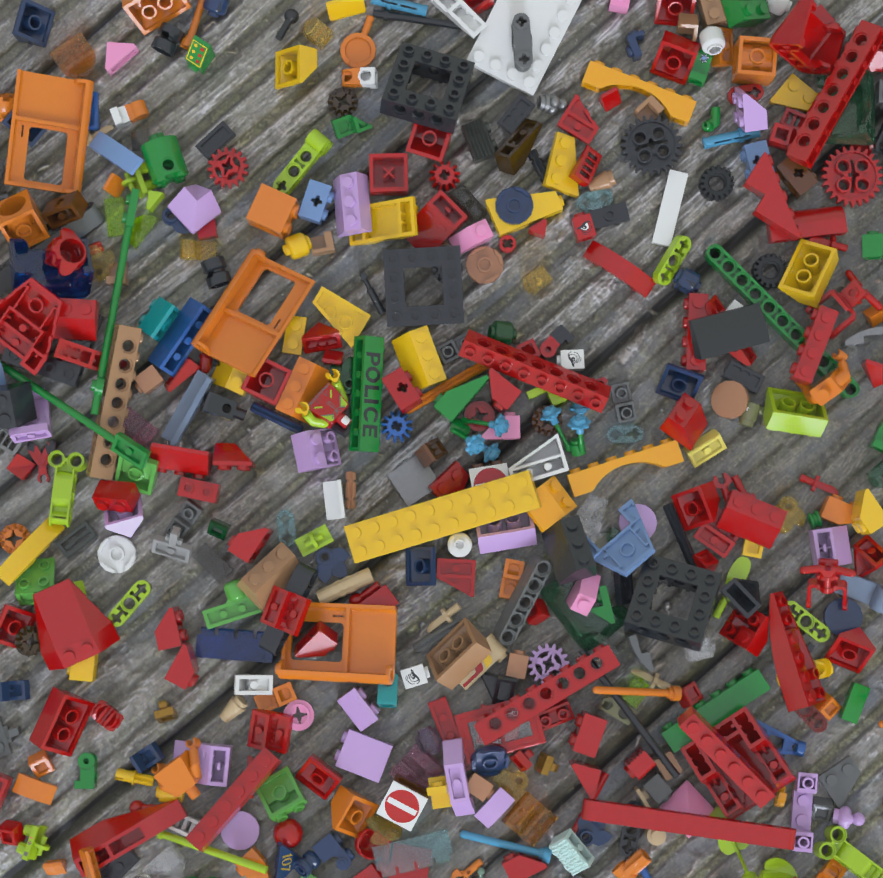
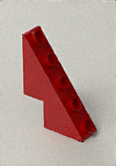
M764 152L743 184L744 188L762 198L752 215L796 241L802 236L801 230L798 225H795L793 220L795 216L792 208H789L787 205L786 192L781 190L779 185L780 177L773 170L772 157Z

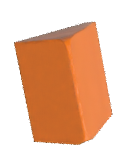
M112 172L104 184L103 190L118 199L125 188L121 183L124 180Z
M825 691L826 701L812 706L830 721L842 707Z
M41 750L28 757V765L37 779L55 770L46 750Z
M66 859L47 860L42 864L47 875L67 873Z

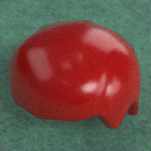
M291 818L276 824L273 830L275 843L278 845V842L281 841L289 848L297 846L303 837L301 824Z
M365 828L360 831L354 841L357 853L368 860L379 858L386 848L385 837L373 828Z

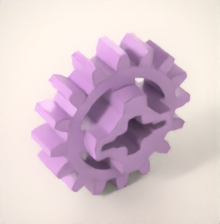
M546 643L544 649L539 645L538 652L532 651L534 657H529V661L532 664H529L528 668L533 669L530 672V676L536 675L534 680L537 682L554 671L560 674L559 669L570 663L564 660L568 655L561 654L562 648L557 651L555 644H553L552 648H549L548 643ZM548 652V655L546 657H539L541 654ZM555 655L561 659L562 665L556 663ZM551 657L552 665H554V667H550L546 673V666L544 665V662L547 663ZM536 665L542 668V675L537 672Z

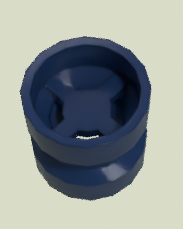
M307 850L303 854V858L294 862L293 866L301 877L307 878L313 869H317L321 865V861L316 853Z

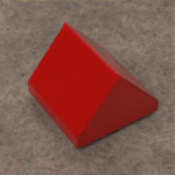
M543 219L531 226L528 231L529 234L544 239L547 220Z

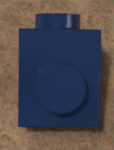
M634 30L628 33L625 44L627 47H625L627 56L632 58L633 62L640 60L642 57L637 41L644 38V30Z
M29 680L0 682V702L30 699Z
M155 741L129 757L133 767L139 774L165 758Z

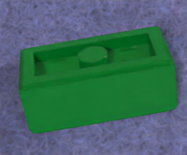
M852 681L838 717L857 725L870 688Z

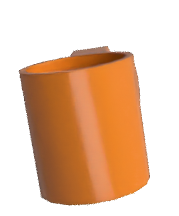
M639 848L627 860L619 862L613 868L612 873L617 878H636L638 873L651 863L652 859L644 849Z

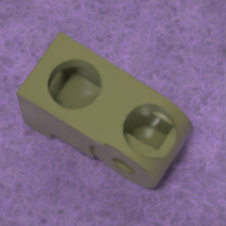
M605 694L598 708L629 726L631 721L615 700ZM630 707V709L635 714L637 710Z

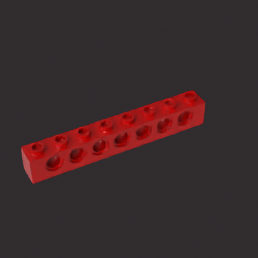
M861 20L859 25L854 28L852 38L845 44L843 54L835 62L834 69L831 75L826 78L822 91L817 94L812 109L808 110L804 123L796 132L795 139L788 145L786 155L792 162L809 169L812 168L883 42V28L881 26ZM829 108L826 112L822 113L824 109ZM819 125L817 129L812 130L814 126ZM809 142L807 146L803 147L804 143Z
M470 329L458 355L602 413L611 391V386Z
M603 644L593 649L594 653L587 657L586 654L576 659L577 663L575 665H565L559 669L560 674L555 677L553 674L542 679L543 684L538 687L536 684L526 689L527 693L520 697L517 694L509 699L510 703L503 707L501 704L492 709L493 714L488 717L484 714L475 720L477 723L473 726L485 746L619 667L620 663L609 645L605 647ZM592 659H600L602 666L599 669H594L591 666ZM582 668L585 671L584 678L577 679L574 676L575 669ZM560 678H565L568 681V687L560 689L557 686V681ZM548 688L551 690L552 695L549 699H543L540 696L542 689ZM525 699H533L535 706L532 709H526L523 705ZM510 708H515L518 711L517 718L509 719L507 711ZM494 718H498L501 721V727L497 730L490 727V721Z

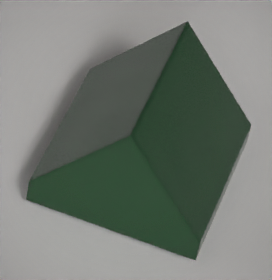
M214 517L210 520L207 533L224 541L231 525Z

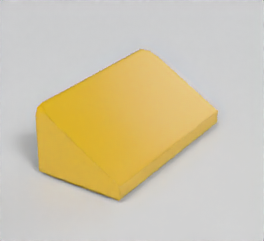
M332 0L326 2L330 21L366 12L364 0Z

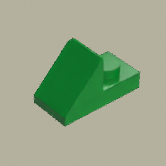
M606 585L600 586L598 588L597 601L598 603L602 602L603 606L592 608L590 612L610 624H614L615 619Z

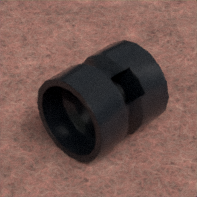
M162 22L158 30L159 36H155L151 47L157 52L173 58L177 50L176 44L181 42L184 32L170 23Z
M224 256L212 257L200 263L203 273L207 275L205 279L209 289L226 286L232 280L229 271L225 270L227 264Z

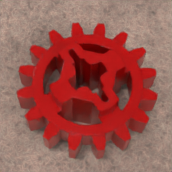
M225 147L224 152L218 149L217 156L211 155L214 160L208 161V164L212 166L207 168V171L212 173L209 176L210 179H215L214 183L216 186L221 183L222 189L226 185H228L229 189H232L233 184L239 187L238 182H245L243 176L249 175L245 171V169L249 168L248 164H244L247 161L246 157H242L241 151L236 154L235 148L228 151L227 147ZM235 159L240 162L241 168L235 165ZM231 165L232 169H228V172H226L225 167ZM216 169L222 172L221 178L217 175Z

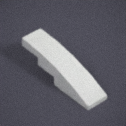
M429 0L473 39L487 26L463 0Z

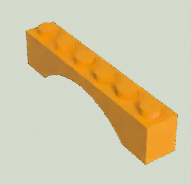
M590 60L581 87L597 93L617 87L618 89L638 92L646 97L653 95L665 108L663 112L669 121L685 127L688 125L697 102L691 96L685 94L681 96L676 94V91L671 88L663 89L658 87V84L655 82H645L640 80V77L637 75H627L622 73L623 71L619 68L612 67L611 69L606 67L601 61L595 60L593 62Z
M667 438L660 441L661 445L654 447L652 443L643 446V451L635 453V450H630L624 453V457L617 459L615 455L606 458V463L600 465L597 461L588 464V468L581 470L580 467L569 470L570 474L566 478L573 498L592 492L605 475L623 465L647 463L666 468L684 462L678 442Z

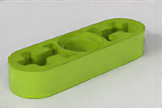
M683 235L674 237L653 272V281L656 284L665 286L671 282L691 248L689 237ZM674 255L675 263L670 265L669 258Z
M137 581L108 614V618L113 622V614L118 615L122 611L118 609L120 606L125 612H128L127 616L125 613L120 616L121 622H113L115 627L124 625L149 596L152 586L148 581ZM145 584V589L147 590V592H141L138 595V597L141 598L139 601L138 598L132 595L131 593L134 592V594H136L140 589L138 585ZM127 598H132L135 601V606L132 609L125 607L124 603Z
M787 601L789 606L794 605L793 610L799 613L800 610L802 611L796 618V623L802 631L817 642H826L829 639L830 630L827 626L797 602ZM803 616H808L811 620L810 625L807 627H803L800 623ZM813 627L818 630L824 629L823 634L825 636L818 638V633L815 630H811V633L809 630Z

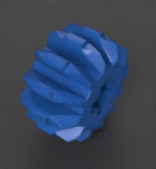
M399 410L397 417H395L393 411L390 412L391 419L386 415L384 416L388 423L382 422L381 426L387 427V429H383L381 432L382 434L389 432L386 436L387 440L394 436L393 443H396L397 437L400 438L401 442H404L402 435L410 438L406 430L413 431L412 427L407 426L412 424L413 421H405L408 417L407 413L402 418L401 411ZM393 423L402 424L403 427H400L401 430L399 432L396 429L392 430Z

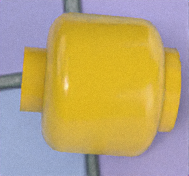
M301 232L286 237L285 245H282L285 256H289L292 260L308 256L310 249H312L308 235H304Z

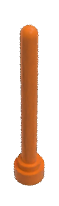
M204 0L198 1L188 35L182 38L180 47L183 49H189L194 35H196L204 10Z
M671 685L666 689L594 686L592 689L595 694L666 697L670 701H680L682 697V689L676 685Z

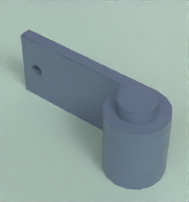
M840 575V580L847 582V597L869 604L871 609L883 614L882 584L856 575L854 577ZM837 589L834 593L843 595V590Z

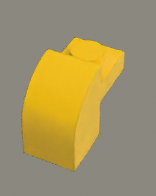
M446 776L428 778L429 786L426 789L427 795L431 796L433 809L452 807Z

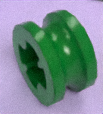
M817 510L813 514L807 513L808 523L812 530L816 526L822 527L821 517Z

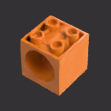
M739 36L733 49L731 83L759 84L761 86H769L776 76L777 53L769 46L771 38Z
M261 183L246 219L249 225L284 240L292 232L293 226L291 224L293 220H297L299 217L300 205L296 198Z
M27 189L0 201V230L15 254L50 238L46 222L41 216L42 213Z

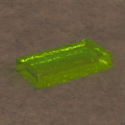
M124 198L104 199L108 237L123 236L125 223L121 222L123 212H125Z

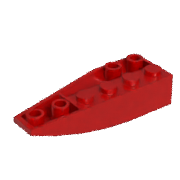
M782 591L770 594L769 626L772 655L788 712L826 701L825 690L819 680V671L815 667L786 597Z
M175 799L104 819L69 839L73 862L82 878H84L85 872L79 854L80 849L92 846L98 866L101 868L188 815L180 800Z

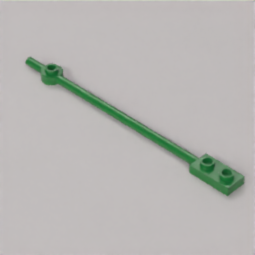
M132 188L131 194L127 193L125 205H128V210L123 212L121 222L125 223L100 364L97 379L92 380L90 390L94 391L91 415H98L139 189Z
M0 360L5 373L19 382L31 381ZM31 381L34 392L112 443L111 451L140 470L146 467L151 451L122 432L113 435Z

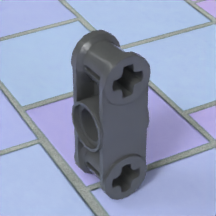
M518 13L514 16L511 24L512 51L515 68L520 72H526L530 69L533 62L532 34L529 17L524 13ZM518 21H521V24H524L523 27H520ZM521 58H524V61L527 62L525 65L521 61Z

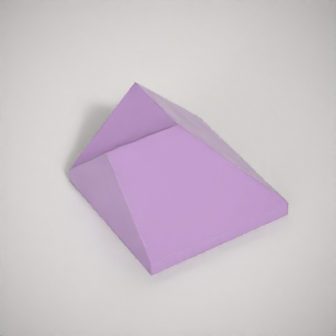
M196 184L184 187L167 206L192 234H195L221 214L212 190Z
M141 493L133 513L104 511V522L107 530L130 538L144 519Z

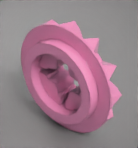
M295 700L285 707L284 713L294 715L297 713V707L301 713H307L301 717V723H299L297 717L293 718L292 730L302 731L312 724L314 710L305 700Z

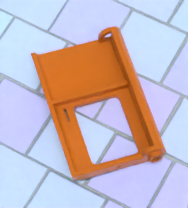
M17 69L4 180L5 185L68 194L76 190L81 193L94 81L87 79L73 80ZM31 127L67 134L63 176L60 185L29 181L24 178L28 137Z
M259 248L250 250L191 342L192 346L197 350L251 377L257 376L315 284L314 280L268 259L265 256L266 253ZM265 270H269L295 283L277 314L268 325L239 312L240 307Z
M311 602L304 621L343 624L342 660L340 662L295 660L292 658L293 635L289 634L281 650V660L275 665V674L280 679L392 685L395 676L396 606Z

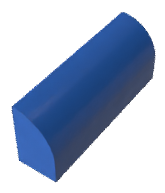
M190 297L147 360L174 377L194 348L191 342L212 310Z

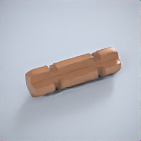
M348 471L346 472L347 482H345V498H347L345 508L355 509L356 472Z

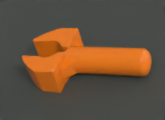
M477 859L465 870L456 868L452 871L451 878L458 876L468 878L483 865V861Z

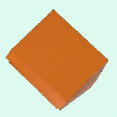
M871 306L862 312L872 328L883 322V308L876 310Z

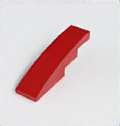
M59 338L53 356L98 372L102 352ZM121 360L119 362L120 369H124L127 366V361Z

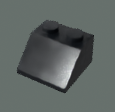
M31 381L0 385V429L18 427L37 419Z

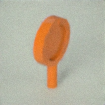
M367 15L361 33L350 34L341 44L340 53L342 60L350 68L368 67L375 59V44L368 36L374 20L373 16Z

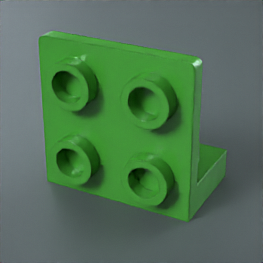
M55 558L36 559L15 580V596L20 606L34 605L33 594L55 584Z

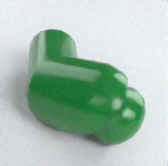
M711 107V118L702 123L701 127L707 133L714 131L720 125V107Z

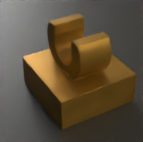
M166 700L158 702L160 710L154 711V716L159 724L178 719L177 711L173 706L170 707Z
M540 751L534 770L548 776L549 771L557 773L559 765L553 762L554 757Z

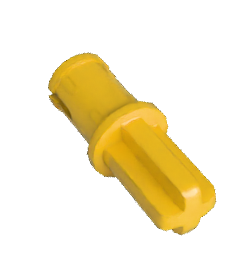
M118 768L115 774V780L128 782L132 785L137 783L153 786L155 778L152 775L139 774L137 770L130 771Z

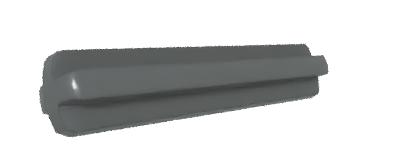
M458 617L453 622L444 625L412 645L416 653H420L441 641L463 619Z

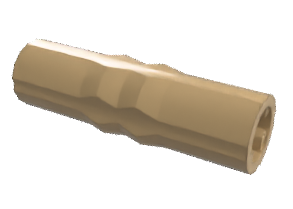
M369 567L317 590L316 595L320 603H330L350 593H354L375 581Z

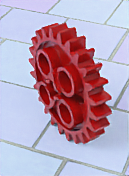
M851 145L847 151L846 147L843 146L841 152L836 149L834 155L830 154L828 156L830 161L826 160L823 163L826 167H823L821 171L825 174L820 179L825 180L821 187L827 186L828 189L824 193H831L830 200L834 197L837 198L835 204L843 201V207L849 203L850 207L853 208L856 202L858 207H860L862 201L867 204L869 198L873 199L875 197L874 193L880 191L877 186L882 185L883 182L878 179L882 178L883 174L878 173V171L882 167H876L879 159L873 161L874 154L868 156V149L861 152L860 146L854 150L853 145ZM857 163L863 164L865 170L860 171L857 168ZM838 164L845 165L846 171L839 170ZM850 173L853 177H855L853 180L852 177H848ZM839 182L845 183L846 190L839 188ZM858 182L864 183L865 190L859 189Z

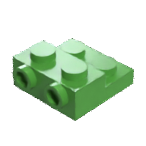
M119 456L115 481L135 482L140 493L151 496L157 482L159 461L149 458L146 467L140 470Z
M288 766L269 776L257 790L269 818L274 822L280 823L288 819V814L293 811L295 813L302 811L305 808V804L308 803L300 785H298Z

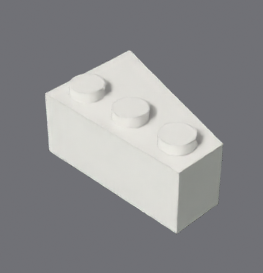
M558 433L508 468L509 476L531 470L535 482L569 471Z

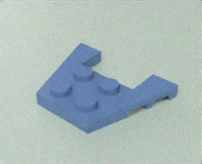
M632 499L618 509L619 513L630 524L604 547L599 549L587 536L594 560L625 577L656 552Z

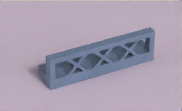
M197 370L161 437L170 441L172 446L180 444L216 380L201 370Z

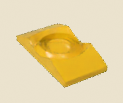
M410 196L370 204L372 231L350 235L349 244L350 246L369 245L418 235L415 197Z

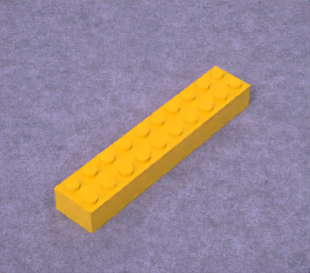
M526 470L344 526L354 563L356 564L538 509L542 506L531 470Z

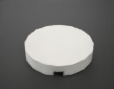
M121 535L106 538L100 544L97 551L99 563L106 571L111 573H123L129 570L136 560V548L133 542Z

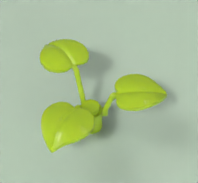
M718 840V846L724 854L731 855L734 852L737 853L745 871L742 878H793L794 876L798 878L793 866L780 857L767 859L764 863L765 870H761L759 876H757L755 872L748 871L739 851L747 848L749 844Z

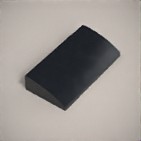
M759 303L689 320L694 357L696 359L703 360L770 342L766 321Z

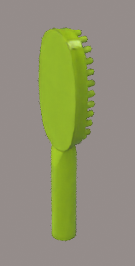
M739 557L732 564L727 574L725 585L733 578L747 579L751 568V562L747 557ZM723 595L712 615L717 619L720 618L727 604Z

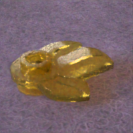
M91 244L87 249L86 259L80 267V271L83 274L91 275L96 281H105L106 276L110 275V268L115 263L113 251H107L103 254L99 247ZM101 268L103 274L99 276L97 270Z
M785 496L780 499L777 505H774L788 511L780 530L782 534L789 532L794 524L804 526V511L798 507L797 501L793 497ZM790 503L791 508L786 509L785 505Z
M504 770L500 774L493 776V781L499 784L498 788L501 787L515 799L513 803L516 806L525 800V788L528 786L529 780L524 772L516 771L511 773ZM516 778H522V783L517 784L515 782Z
M380 815L371 816L365 821L375 832L370 839V842L373 844L386 845L389 841L398 840L402 835V828L390 820L383 819Z

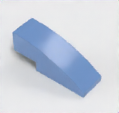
M101 131L98 132L89 145L96 153L132 176L144 161Z

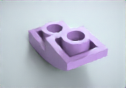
M499 787L474 816L489 829L511 806L515 799Z

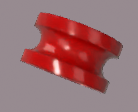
M511 235L501 237L499 241L500 250L504 253L514 251L516 247L514 237ZM504 240L507 241V242L510 240V241H512V243H511V246H512V247H511V248H509V247L504 248V247H503L504 243H502V242H503Z

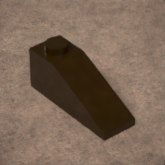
M526 118L494 153L499 171L515 175L521 169L542 127L541 122Z

